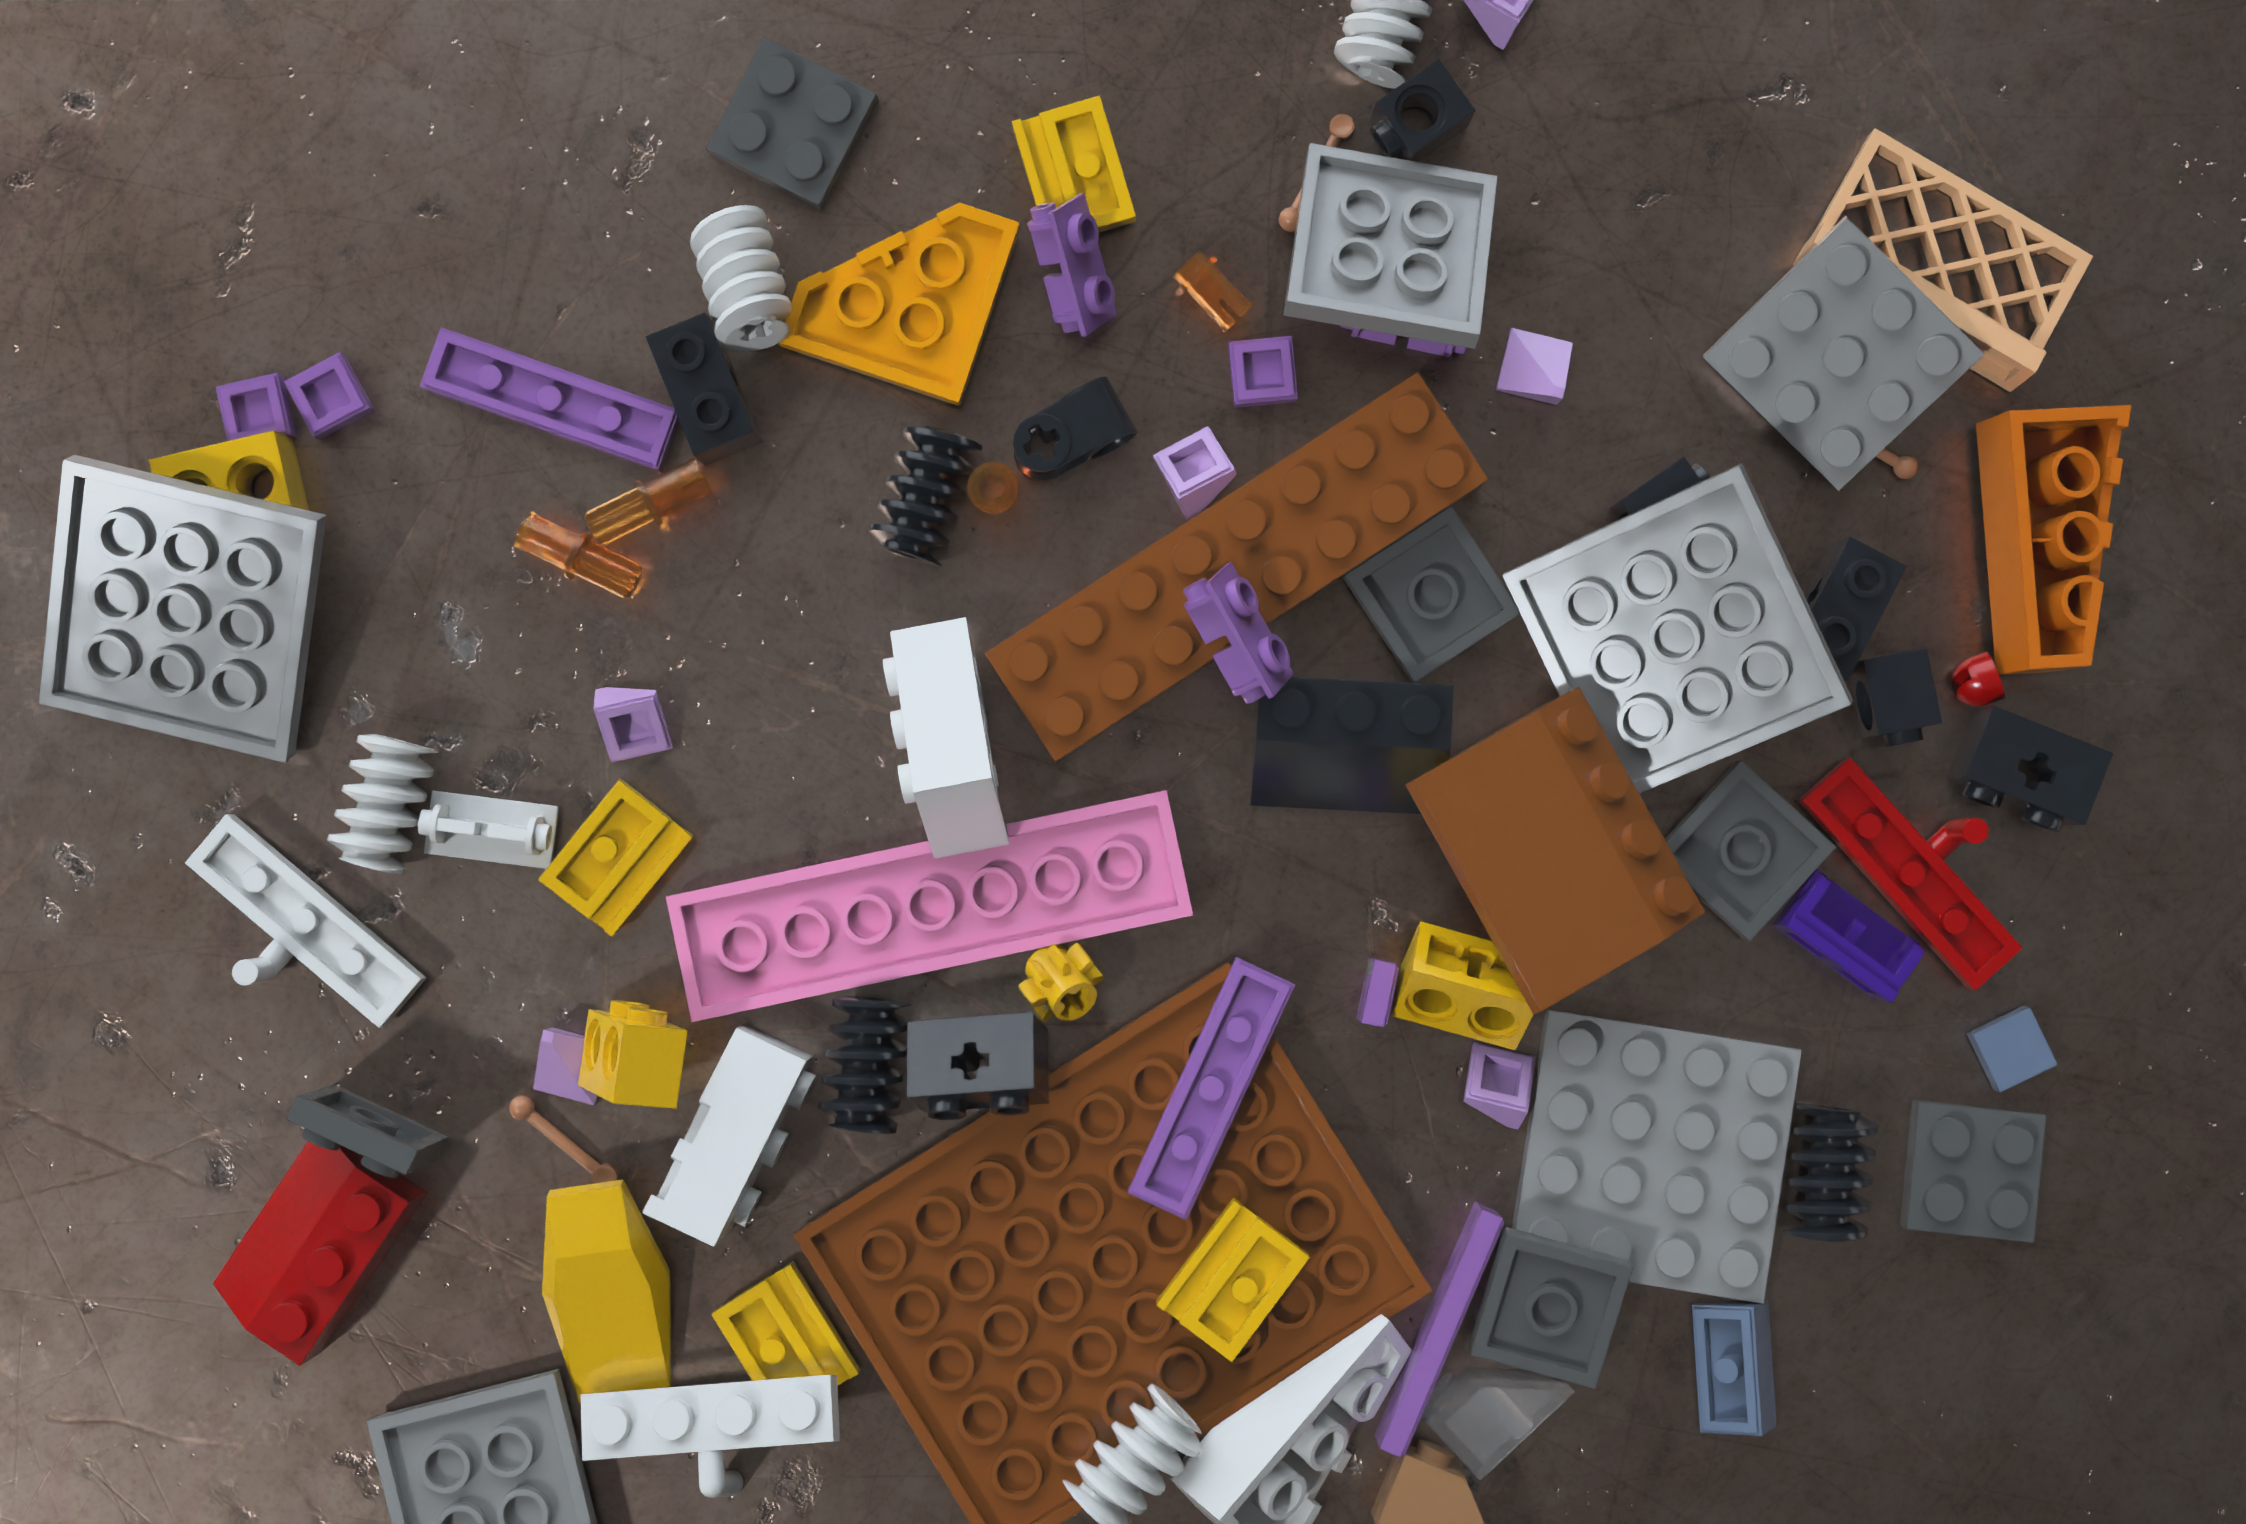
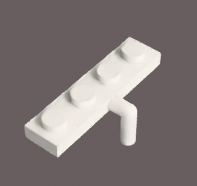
M226 814L185 862L200 877L274 938L258 958L240 960L233 966V979L240 985H252L273 980L289 960L295 956L378 1028H382L388 1025L427 979L426 976L235 814Z
M837 1375L581 1394L582 1461L698 1452L699 1488L701 1493L709 1498L735 1496L742 1490L744 1481L738 1471L725 1470L724 1450L840 1441Z

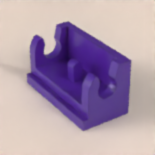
M1818 869L1794 893L1772 924L1870 997L1892 1003L1896 998L1899 989L1915 969L1925 952L1919 946L1920 943L1905 935L1827 878V875Z

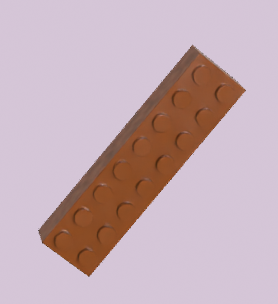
M1416 372L984 654L1053 760L1058 764L1213 663L1215 660L1212 655L1216 651L1231 645L1226 635L1205 644L1183 606L1188 601L1183 593V589L1202 578H1206L1207 581L1210 580L1225 564L1232 562L1239 576L1247 579L1254 588L1259 603L1258 610L1266 625L1269 626L1432 518L1480 489L1489 479L1420 374Z

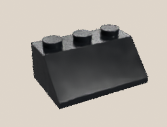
M1291 677L1274 697L1268 699L1267 695H1264L1255 701L1250 806L1421 814L1405 784L1450 758L1454 685Z

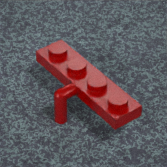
M1851 757L1843 758L1797 800L1968 990L1976 991L2023 948L1944 861L1961 844H1979L1985 841L1989 829L1986 822L1982 819H1951L1926 841Z

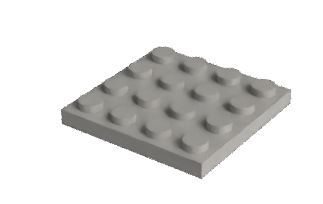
M72 455L64 459L39 704L279 762H288L295 756L327 515L83 456Z
M1742 463L1513 568L1502 575L1559 696L1580 687L1639 793L1852 704L1853 698Z
M1545 1009L1512 1228L1627 1259L1633 1267L1629 1279L1630 1283L1764 1304L1802 1050Z

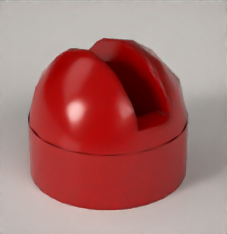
M1987 651L1969 657L1957 665L1952 675L1951 686L1957 690L1956 696L1962 703L1978 707L2005 699L2001 679Z

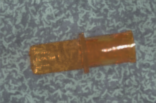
M693 457L689 459V462L646 483L641 478L636 480V488L587 511L585 520L594 539L600 545H606L654 520L659 526L664 523L663 516L705 495L709 496L713 492L696 458Z
M532 511L524 518L515 537L514 546L516 549L524 550L563 569L564 577L572 580L575 576H578L622 598H628L635 591L642 575V567L638 563L592 542L593 535L583 532L579 536L539 517L538 514Z

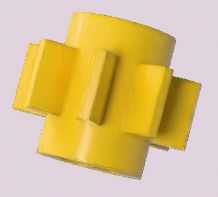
M1075 943L1068 951L1061 944H1052L1039 948L1031 955L1025 967V973L1029 979L1020 983L1018 987L1042 1021L1046 1022L1053 1014L1059 1020L1072 1021L1082 1017L1093 1007L1097 998V991L1093 985L1101 982L1103 975L1079 943Z

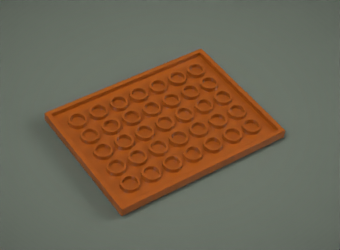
M1226 962L1048 1073L1049 1104L1029 1105L1028 1113L1014 1116L996 1115L991 1113L990 1110L792 1234L970 1524H1061L1082 1511L1083 1508L1073 1498L1062 1480H1067L1077 1486L1083 1482L1075 1466V1462L1078 1459L1095 1467L1101 1463L1093 1446L1096 1440L1113 1448L1119 1445L1111 1427L1115 1421L1131 1429L1137 1426L1129 1408L1133 1402L1149 1410L1155 1407L1154 1401L1147 1389L1151 1383L1164 1390L1190 1415L1202 1432V1434L1195 1432L1197 1438H1199L1380 1314L1389 1319L1432 1292L1431 1287L1273 1034L1187 1220L1128 1193L1131 1181L1231 968L1229 962ZM1234 1197L1244 1207L1258 1215L1307 1252L1310 1258L1233 1362H1231L1180 1324V1321L1168 1312L1160 1309L1156 1305V1300Z

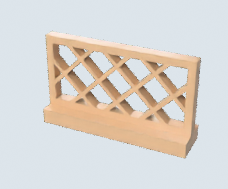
M1874 128L1868 135L1814 233L1803 245L1793 265L1798 263L1835 226L1843 210L1865 206L1875 235L1868 238L1984 353L1970 369L2005 390L2013 391L2038 370L2047 353L2043 349L2091 262L2093 255ZM1875 153L1897 165L1903 185L1876 191L1868 167ZM1859 185L1861 194L1851 196L1856 186ZM1938 189L1947 194L1952 199L1957 217L1931 223L1921 193ZM1907 196L1916 226L1889 232L1880 202ZM1993 221L2005 228L2012 249L1985 255L1976 224ZM1961 228L1971 259L1944 264L1934 234ZM1920 237L1929 268L1912 272L1899 264L1893 243ZM2047 253L2068 265L2069 267L2061 282L2040 287L2031 256ZM2015 260L2025 291L1999 297L1989 266ZM1974 270L1984 300L1967 304L1954 296L1948 275ZM1933 279L1934 284L1929 282L1928 280ZM2053 296L2049 305L2046 306L2044 298ZM2029 301L2037 326L2030 340L2009 329L2002 307ZM1988 311V315H1989V316H1987L1986 314H1984V313H1982V312Z

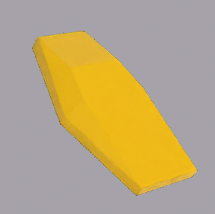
M622 1179L550 1190L546 1203L542 1296L579 1403H581V1394L671 1387L670 1269L625 1181Z

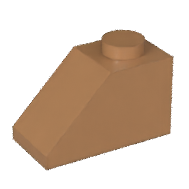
M1419 1440L1417 1447L1409 1445L1406 1454H1402L1401 1458L1393 1456L1371 1510L1375 1524L1485 1523L1459 1465L1452 1463L1455 1455L1449 1450L1426 1440Z

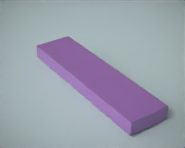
M440 327L420 383V387L426 391L659 472L663 471L680 423L675 408Z
M1235 957L1128 1188L1129 1194L1187 1220L1295 984Z
M1474 1201L1411 1348L1412 1352L1402 1369L1374 1435L1380 1449L1400 1458L1402 1454H1406L1504 1225L1503 1217L1496 1210Z

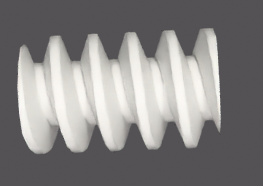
M1352 0L1350 6L1354 13L1347 16L1344 20L1342 30L1346 37L1337 41L1334 55L1343 66L1362 79L1383 87L1396 89L1407 80L1392 70L1394 65L1412 66L1416 58L1412 52L1401 46L1402 41L1421 42L1424 32L1419 27L1409 21L1411 17L1420 19L1430 18L1433 9L1422 0Z
M751 205L729 207L711 214L695 227L691 233L690 240L691 249L697 258V271L703 280V293L709 301L708 311L715 323V336L722 347L735 352L758 351L774 346L786 339L790 329L783 320L790 315L793 309L789 298L782 295L785 291L786 283L782 275L776 273L780 262L776 253L770 251L774 241L770 232L765 230L768 221L763 209Z
M378 734L358 735L356 742L370 751L372 755L369 759L350 760L349 767L365 778L364 783L343 785L341 791L358 803L356 808L336 809L334 816L350 826L349 833L329 834L327 841L343 851L342 857H339L343 861L377 871L404 875L405 866L390 856V854L407 852L412 849V841L397 830L398 828L418 826L419 816L407 809L405 803L426 801L427 793L412 783V779L433 777L435 770L420 759L419 755L438 753L439 751Z
M1151 1383L1147 1387L1155 1404L1152 1410L1135 1402L1129 1406L1137 1423L1134 1429L1117 1421L1111 1425L1119 1445L1113 1448L1096 1440L1093 1446L1101 1463L1095 1467L1078 1459L1075 1462V1466L1083 1482L1077 1486L1067 1480H1062L1073 1498L1099 1524H1130L1124 1509L1136 1515L1143 1514L1147 1510L1148 1504L1142 1490L1155 1496L1161 1495L1165 1491L1166 1485L1160 1471L1173 1477L1179 1476L1183 1472L1184 1466L1177 1451L1190 1457H1198L1202 1451L1201 1444L1195 1433L1202 1434L1195 1421L1172 1397L1155 1384Z

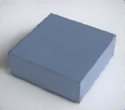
M2021 1006L1966 1033L1994 1091L2002 1092L2058 1065L2030 1007Z

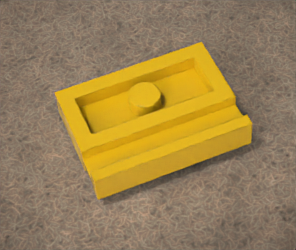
M1100 95L1041 112L1039 116L1023 121L1021 119L1011 121L1036 206L1054 202L1057 208L1078 194L1085 193L1090 214L1097 223L1099 233L1136 222V214Z
M620 778L538 880L586 918L593 920L612 937L692 839L693 835L679 826L666 813Z
M1233 1197L1156 1300V1305L1180 1321V1324L1229 1361L1233 1362L1307 1263L1310 1256Z
M794 1261L715 1309L711 1314L752 1381L837 1375V1384L840 1385L844 1381L856 1376L860 1371L858 1364Z

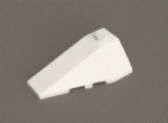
M1380 1314L1213 1427L1200 1442L1202 1447L1200 1455L1198 1457L1185 1455L1182 1460L1183 1472L1179 1476H1171V1481L1214 1524H1313L1322 1508L1314 1500L1331 1469L1335 1472H1343L1352 1456L1346 1450L1350 1436L1359 1422L1368 1421L1376 1415L1410 1356L1411 1348L1390 1320Z

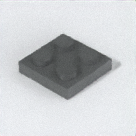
M763 37L706 149L710 155L822 211L879 99L877 93Z
M1452 506L1343 577L1411 683H1415L1520 614L1516 603Z
M1742 760L1736 761L1665 838L1696 896L1745 941H1751L1836 848L1832 842Z
M334 1084L298 1095L286 1118L287 1121L304 1128L301 1136L308 1142L333 1151H337L340 1145L363 1155L361 1164L364 1167L391 1178H397L400 1172L407 1175L439 1160L449 1138Z
M1912 1099L1900 1226L1908 1230L2034 1243L2046 1115L2036 1112Z
M1504 1226L1468 1345L1470 1354L1596 1389L1633 1270L1630 1261Z

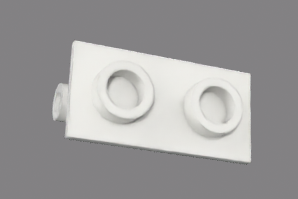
M432 790L430 810L422 809L419 816L418 833L426 835L424 854L546 869L553 858L559 806Z

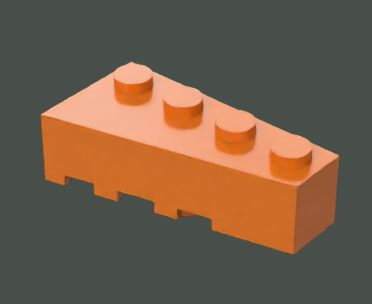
M2132 405L2011 410L1976 423L1994 659L1999 675L2058 672L2092 666L2104 583L2099 580L2103 551L2110 548L2113 523L2108 522L2113 486L2120 484L2123 459L2118 458L2122 430L2129 426Z

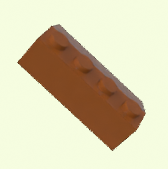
M1580 687L1528 712L1405 784L1533 1014L1547 1009L1656 946L1705 913L1704 908Z

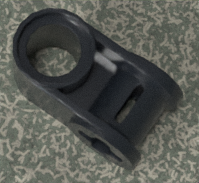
M1103 376L1083 384L1064 396L1060 401L1021 422L1014 433V459L1017 468L1025 477L1033 481L1047 482L1056 479L1089 460L1100 458L1133 439L1138 431L1108 377ZM1039 436L1045 444L1055 441L1056 443L1053 445V458L1045 461L1039 453L1029 456L1028 454L1031 452V439Z

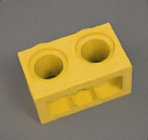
M275 430L149 459L151 473L200 485L207 484L208 487L253 497L251 485L255 476L261 471L269 469L273 475L274 485L271 493L263 500L309 511L294 441L292 438Z
M1420 921L1400 966L1392 1016L1516 1050L1534 1014L1493 941Z
M611 1000L609 1011L588 1009L578 1086L613 1104L677 1109L688 1030L668 1023V1012L649 1009V1005L643 1003Z

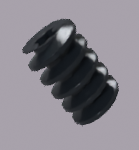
M931 426L906 427L903 429L902 438L916 450L895 452L893 460L907 475H890L885 480V486L899 498L879 500L876 506L877 510L890 521V524H871L868 528V534L878 541L882 547L891 552L927 565L941 567L942 564L927 553L929 547H948L950 540L936 529L937 523H957L959 517L944 505L945 499H965L967 492L952 481L954 475L974 474L975 468L963 459L961 454L962 451H982L983 447L974 440L944 429Z
M859 996L833 999L832 1006L848 1014L849 1019L845 1022L829 1025L828 1031L846 1041L844 1047L826 1050L825 1057L841 1065L842 1070L838 1073L822 1076L821 1083L839 1092L837 1098L820 1101L818 1108L835 1117V1122L829 1124V1126L834 1128L875 1134L896 1133L898 1123L881 1114V1112L899 1108L901 1098L897 1094L885 1089L884 1086L897 1084L904 1080L905 1073L901 1069L889 1064L888 1061L907 1055V1046L891 1038V1035L906 1032L907 1022H910L907 1018L895 1013V1009L912 1005L904 1002Z
M1797 1103L1796 1109L1813 1117L1814 1120L1813 1124L1795 1127L1793 1134L1810 1142L1811 1149L1791 1153L1790 1160L1808 1168V1175L1788 1179V1186L1806 1194L1805 1201L1786 1204L1785 1211L1802 1219L1803 1226L1786 1229L1783 1232L1796 1237L1828 1242H1848L1865 1238L1868 1234V1228L1864 1224L1850 1218V1216L1868 1212L1871 1202L1854 1193L1853 1190L1871 1186L1873 1184V1176L1855 1165L1874 1160L1876 1151L1872 1147L1858 1141V1138L1875 1135L1878 1132L1879 1125L1861 1116V1112L1857 1110Z

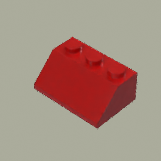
M310 1142L306 1143L213 1282L215 1288L246 1331L299 1366L324 1350L428 1194V1192L401 1174L397 1178H391L367 1169L361 1164L363 1155L340 1145L337 1151H333Z

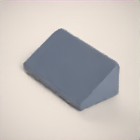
M1744 1300L1692 1304L1700 1433L1765 1435L1776 1426L1768 1301L1764 1300V1304Z

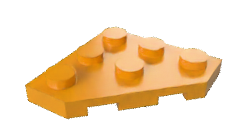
M959 202L937 213V217L905 233L900 231L856 253V257L824 273L820 271L799 281L791 302L793 309L785 319V323L788 324L790 331L787 338L779 342V345L783 348L961 406L1021 228L1020 222Z

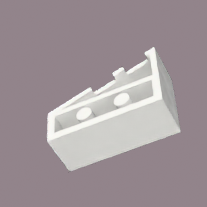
M966 617L891 631L894 657L883 659V668L890 697L897 695L900 697L901 710L890 712L895 744L898 750L907 748L909 760L908 764L898 765L899 781L905 804L917 803L934 859L1009 845L1007 826L1004 822L998 798L997 787L999 782L996 766L993 765L987 730L989 727L977 660Z
M746 1024L737 1027L699 1100L700 1106L685 1138L679 1139L671 1155V1159L674 1162L657 1196L651 1194L642 1213L713 1247L732 1230L735 1223L745 1227L762 1193L752 1187L762 1164L771 1169L774 1167L789 1136V1133L779 1129L790 1106L797 1110L802 1108L815 1081L816 1075L807 1071L813 1056Z

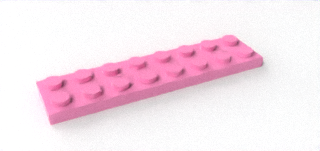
M1167 790L1006 824L1009 845L934 859L929 841L666 896L691 1021L705 1020L1038 949L1052 944L1056 945L1192 916L1193 911Z

